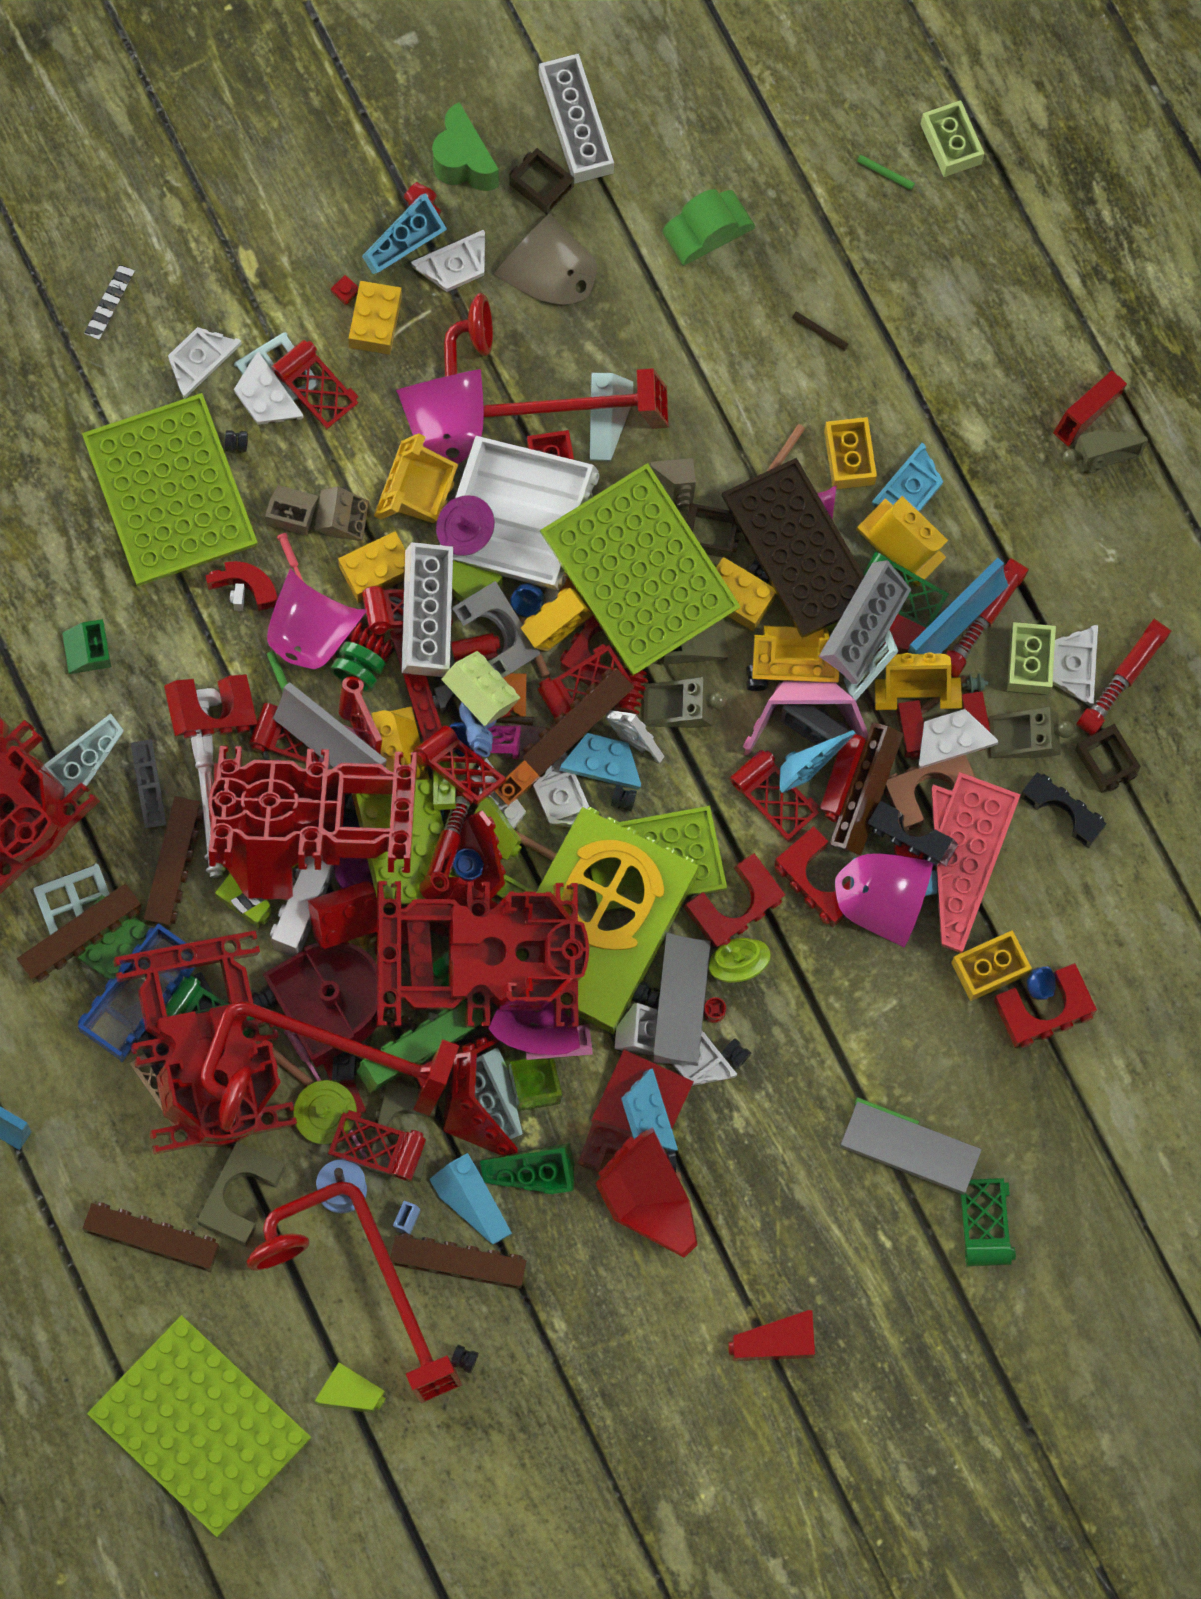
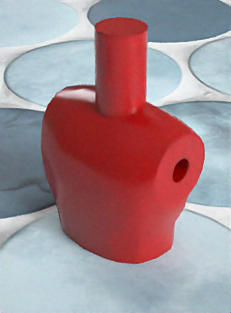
M416 182L404 194V199L410 206L420 195L426 193L436 212L440 215L441 210L433 204L437 195L431 188Z

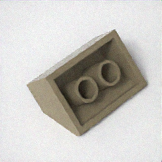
M693 458L650 463L651 469L675 506L685 508L690 503H693L696 485Z

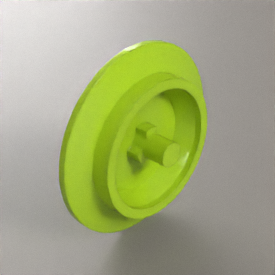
M736 938L732 939L727 945H721L710 957L708 966L712 976L720 981L730 983L742 982L760 974L768 966L771 953L768 946L762 941Z
M322 1080L308 1085L299 1094L294 1106V1117L297 1120L296 1126L306 1139L317 1144H332L343 1112L348 1113L349 1110L357 1112V1108L352 1094L346 1087L337 1082ZM346 1120L344 1125L346 1135L351 1131L355 1122Z

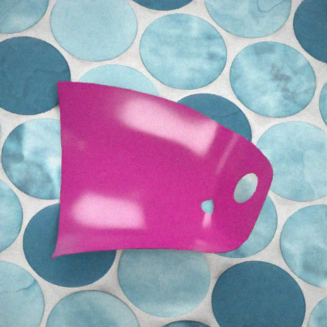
M481 369L433 379L396 390L412 434L416 435L419 433L426 437L423 447L457 464L470 455L475 437H481L483 431L484 410ZM445 434L450 435L449 439H443ZM452 447L459 450V455L455 458H450L446 455V450Z
M290 568L270 620L267 641L269 646L285 661L294 665L317 669L330 660L366 614L365 609L345 606L322 595L303 582ZM296 646H299L301 648V652L296 651L294 648ZM285 654H293L298 658V660H292L288 658Z
M866 854L859 856L847 864L836 876L835 888L839 908L852 922L904 948L922 907L933 864L927 860L889 854ZM846 876H851L854 879V886L850 890H846L842 885L843 879ZM864 886H868V892L863 893Z
M552 1002L546 1005L541 1012L533 1010H500L498 1008L488 1028L501 1042L529 1053L560 1055L580 1048L578 1028H568V1024L572 1022L564 1010H561L560 1022H565V1026L554 1028V1003ZM530 1023H535V1024H538V1025H537V1026H532V1025H530Z

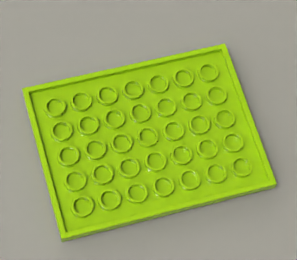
M202 393L82 433L137 587L258 546Z
M648 463L539 531L632 676L741 607Z
M182 1315L87 1413L90 1418L217 1538L311 1440L309 1434Z

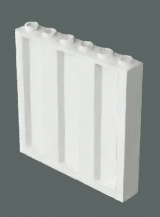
M476 436L456 498L471 495L484 500L492 509L495 526L492 537L485 547L467 556L453 554V560L498 573L504 577L560 591L561 586L566 582L567 574L539 531L593 497V487L599 480L598 470L592 464Z

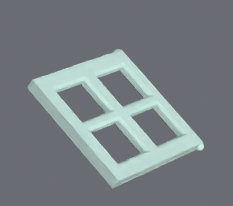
M286 332L282 333L234 362V366L243 375L247 365L251 363L255 354L259 352L272 370L271 366L274 363L267 352L281 344L289 352L294 348V345L287 337L288 334ZM310 370V371H309V375L315 376V375L312 373V371ZM278 378L292 400L296 401L298 397ZM309 379L308 390H314L320 386L318 380ZM306 383L297 389H306Z
M888 630L879 648L884 642L886 644L874 656L860 682L868 673L870 674L858 688L856 687L858 684H852L846 677L844 678L848 693L855 701L898 652L890 630ZM887 650H889V652L883 657V659H882V660L877 664V666H876V663H877V662L881 659V657L887 652Z
M97 863L92 867L33 888L50 935L58 930L53 916L73 909L77 917L84 912L82 905L98 900L101 894L105 897L109 895L108 888ZM94 876L99 893L79 900L73 883ZM65 886L71 903L50 910L45 893Z

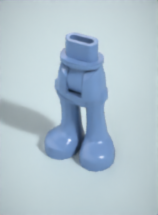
M461 702L459 713L467 727L466 736L470 747L477 754L488 757L493 743V735L488 729L493 727L497 720L484 726Z

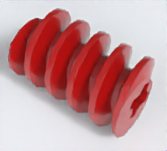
M360 622L352 630L347 642H353L368 648L386 663L395 646L391 647L392 639L385 643V635L376 638L377 634H369V626L362 630L363 623Z
M624 668L631 678V684L634 688L615 705V710L639 715L640 712L634 708L642 706L637 699L642 700L644 698L639 692L646 690L641 684L648 683V680L643 677L647 673L641 670L632 676L628 668Z

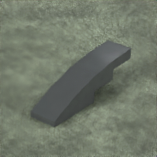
M152 739L132 742L131 749L145 828L167 825Z

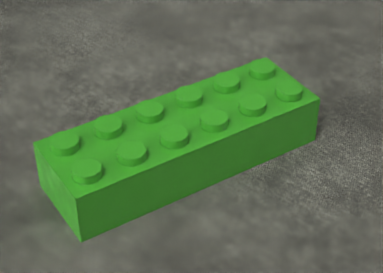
M473 997L472 1001L475 1004L480 1005L477 999ZM462 1000L453 1010H443L437 1014L438 1016L433 1019V1022L431 1019L426 1020L415 1030L416 1032L413 1033L412 1030H409L400 1036L401 1038L397 1040V1043L391 1041L384 1045L381 1051L416 1064H421L435 1055L442 1039L455 1044L480 1029L481 1022H483V1011L481 1009H473L472 1022H474V1028H466V1000ZM366 1059L360 1062L361 1066L357 1069L358 1075L370 1093L404 1074Z

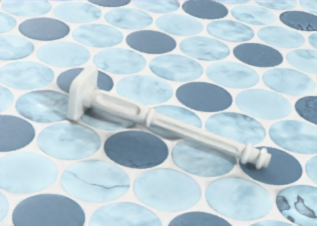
M216 689L196 690L199 704L207 715V710H209L210 706L222 703L220 693ZM197 734L196 737L191 738V743L196 761L195 767L199 770L207 854L204 858L208 860L209 864L208 851L211 829L209 794L213 785L212 735L202 737V734ZM216 863V867L209 866L206 868V872L210 874L211 878L222 877L223 872L226 870V867L220 863Z

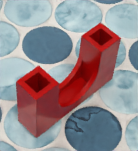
M594 615L583 623L582 626L584 628L581 633L577 632L571 641L573 645L569 651L565 650L559 659L561 661V670L566 672L592 656L588 649V643L596 633L603 631ZM588 664L584 666L581 676L593 678L595 666ZM598 667L596 680L601 681L603 679L601 675L607 669ZM580 678V681L584 684L591 685L592 681Z
M247 674L231 675L217 681L222 701V713L219 719L208 716L202 710L198 701L194 679L175 680L165 685L164 688L174 735H184V738L187 739L196 737L197 734L207 737L214 735V732L226 735L237 730L238 734L250 731V727L257 725Z
M983 691L962 694L961 710L966 709L990 732ZM920 701L898 703L896 711L900 732L903 733L902 744L905 758L911 757L912 760L920 759L924 726Z
M813 826L775 859V870L782 878L785 876L790 881L789 885L796 893L800 892L805 897L804 901L811 909L815 908L820 913L819 918L826 925L830 924L834 927L846 917L839 908L836 891H819L809 883L806 877L807 865L826 849L828 845V840ZM850 880L843 886L846 890H850Z
M755 853L749 855L733 867L750 892V905L742 916L729 918L722 915L704 892L699 893L682 906L705 938L711 941L713 948L729 944L732 935L735 933L738 935L742 934L749 928L747 926L752 920L755 922L759 921L766 915L764 913L769 907L774 909L783 902L781 898L785 896V893Z
M407 922L412 986H434L430 923Z
M1076 963L1059 969L1054 973L1055 982L1064 1002L1063 1012L1054 1019L1040 1020L1030 1015L1016 987L995 996L993 1001L1015 1048L1018 1046L1022 1048L1028 1047L1034 1043L1033 1040L1040 1037L1042 1040L1053 1036V1032L1059 1029L1063 1032L1074 1027L1073 1024L1076 1022L1086 1023L1093 1019L1097 1009Z

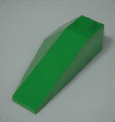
M571 1143L480 1160L484 1183L524 1188V1190L541 1191L546 1194H557L574 1190L575 1164Z

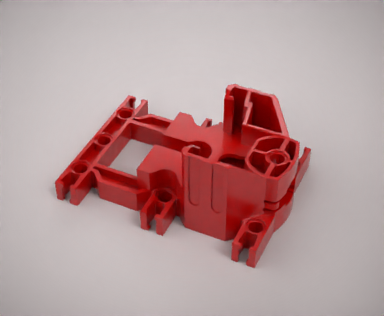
M1 717L0 894L29 867L38 864L51 855L61 844L67 832L100 802L95 795L90 794V798L81 805L77 803V800L85 792L90 791L82 782L64 798L65 787L39 759L29 754L44 738L26 720L8 735L9 725ZM30 729L33 736L27 741L22 742L21 738ZM10 804H14L15 809L8 814L7 807ZM74 805V813L67 815V808ZM6 865H10L11 870L9 874L4 875L3 868Z
M220 746L217 777L209 794V820L211 828L208 851L209 866L216 867V863L223 864L248 899L288 900L293 897L292 867L298 863L299 869L306 870L305 857L308 856L314 858L315 870H321L322 861L327 865H340V857L376 859L384 852H388V872L394 873V861L396 859H404L402 872L410 873L417 752H411V764L401 765L403 752H395L394 772H391L382 764L340 763L333 769H329V749L321 750L323 762L314 761V749H307L306 769H302L294 761L252 760L242 767L241 746L235 747L236 758L234 760L227 759L226 752H228V746ZM345 793L392 795L390 828L342 827Z
M378 881L377 1027L387 1026V1021H383L384 1009H394L395 1022L391 1023V1027L401 1026V1000L412 1010H453L462 1000H466V1028H474V1022H472L473 1009H481L483 1011L481 1028H488L490 1026V1000L500 1010L539 1011L551 1001H554V1028L565 1026V1022H560L561 1010H570L572 1023L568 1024V1028L578 1027V981L584 977L589 960L587 931L584 923L578 921V883L567 885V889H571L570 901L561 900L560 888L564 887V883H555L553 885V894L551 892L514 893V891H510L493 910H490V882H481V889H483L482 900H473L472 888H474V882H467L465 884V906H460L454 899H414L405 909H401V881L391 883V888H395L394 899H384L383 887L387 885V881ZM388 904L392 905L395 913L387 915L384 913L383 907ZM475 905L480 906L483 909V915H474L472 907ZM563 906L571 910V915L567 913ZM401 922L449 923V987L401 986ZM385 949H392L395 953L394 959H386L383 951ZM518 950H524L527 953L525 961L517 958L516 952ZM385 993L394 995L395 1002L393 1004L385 1003L383 1000ZM478 993L482 995L483 1003L480 1005L475 1004L472 1001L473 994ZM562 994H567L571 997L570 1005H564L561 1002Z
M256 930L119 956L113 960L114 967L124 963L133 964L134 971L122 974V972L116 973L117 982L145 977V981L138 991L146 1031L158 1038L133 1043L131 1046L133 1055L137 1054V1050L140 1049L151 1050V1058L141 1060L140 1056L136 1057L134 1062L135 1068L163 1063V1068L156 1077L163 1115L176 1124L175 1126L150 1131V1139H156L157 1136L161 1135L169 1136L170 1144L159 1147V1145L152 1146L154 1155L195 1146H227L239 1142L250 1135L293 1127L297 1124L296 1117L289 1118V1121L279 1122L276 1113L287 1110V1112L294 1111L293 1102L265 1107L281 1083L277 1073L276 1058L273 1054V1044L271 1043V1041H276L279 1037L277 1029L273 1030V1033L269 1035L259 1034L258 1027L268 1024L257 1019L247 1021V1015L237 1016L232 1024L214 1073L215 1080L220 1085L226 1087L230 1078L240 1068L249 1066L252 1069L251 1078L231 1129L225 1130L221 1126L219 1119L221 1099L209 1094L201 1081L202 1066L221 1015L233 1003L242 1001L253 1003L246 968L235 960L257 956L260 953L259 946L242 950L240 941L257 939ZM227 943L233 944L235 952H227L224 945ZM184 951L190 952L192 960H183L181 953ZM146 960L149 963V968L146 970L141 969L138 966V961ZM220 963L229 1005L210 1008L208 1012L196 1014L194 1011L167 1017L158 974ZM251 1028L254 1033L253 1038H246L243 1035V1029ZM159 1045L166 1047L167 1054L164 1056L159 1055L156 1052V1047ZM263 1114H267L272 1118L270 1125L262 1122L261 1116ZM182 1132L185 1135V1141L177 1142L174 1134Z

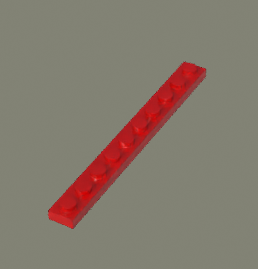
M403 628L391 630L390 635L402 671ZM402 673L424 742L442 728L426 675ZM451 809L445 810L447 819ZM468 810L467 814L465 815L466 818L464 819V821L469 817Z

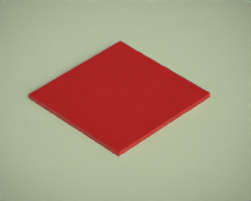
M623 1050L591 1121L627 1138L633 1137L621 1098L626 1092L631 1090L632 1085L643 1077L645 1071L653 1069L672 1129L694 1081L627 1050Z

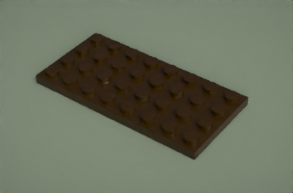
M794 458L722 492L723 500L800 636L805 638L838 622L862 582L864 574L798 459Z

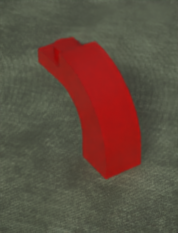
M239 561L224 562L226 571L215 570L210 572L209 575H205L208 590L228 585L244 584V587L252 592L258 611L274 608L278 600L275 587L270 578L261 569L252 564Z

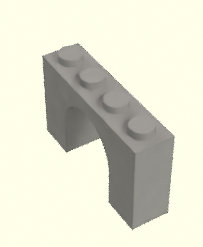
M496 581L452 608L463 626L478 617L489 618L498 625L504 637V649L501 654L488 663L501 674L502 678L541 654L522 631L521 627L523 624Z

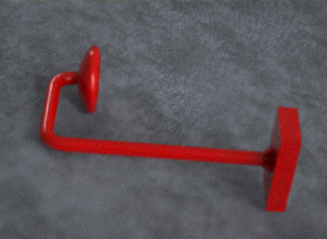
M478 293L472 300L469 307L468 320L456 322L449 327L445 334V377L457 374L456 342L462 333L469 332L471 342L480 355L488 356L491 353L493 345L492 314L488 298L483 293ZM654 368L637 369L636 394L483 405L484 418L637 406L638 412L652 429L669 428L667 386Z
M242 1001L233 1003L221 1015L202 1066L201 1081L209 1094L221 1099L219 1106L220 1123L223 1129H231L251 1078L252 1069L249 1066L240 1068L230 1078L226 1087L216 1082L214 1073L235 1018L239 1015H247L417 1078L421 1088L413 1110L430 1116L446 1086L459 1045L442 1039L432 1061L421 1066L259 1005Z
M343 1181L333 1183L277 1207L269 1213L263 1227L266 1241L253 1250L246 1262L247 1267L253 1271L264 1270L285 1263L309 1247V1238L304 1235L289 1233L278 1236L276 1228L280 1221L338 1195L348 1196L353 1203L421 1367L406 1373L412 1391L422 1404L463 1386L448 1356L433 1360L366 1199L357 1186Z

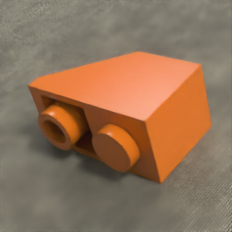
M524 760L506 777L505 783L496 789L495 793L509 806L526 793L540 776Z

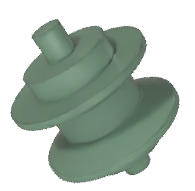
M978 673L977 678H972L971 674H969L966 683H962V687H966L969 693H973V691L981 692L985 689V686H988V681H984L980 673Z

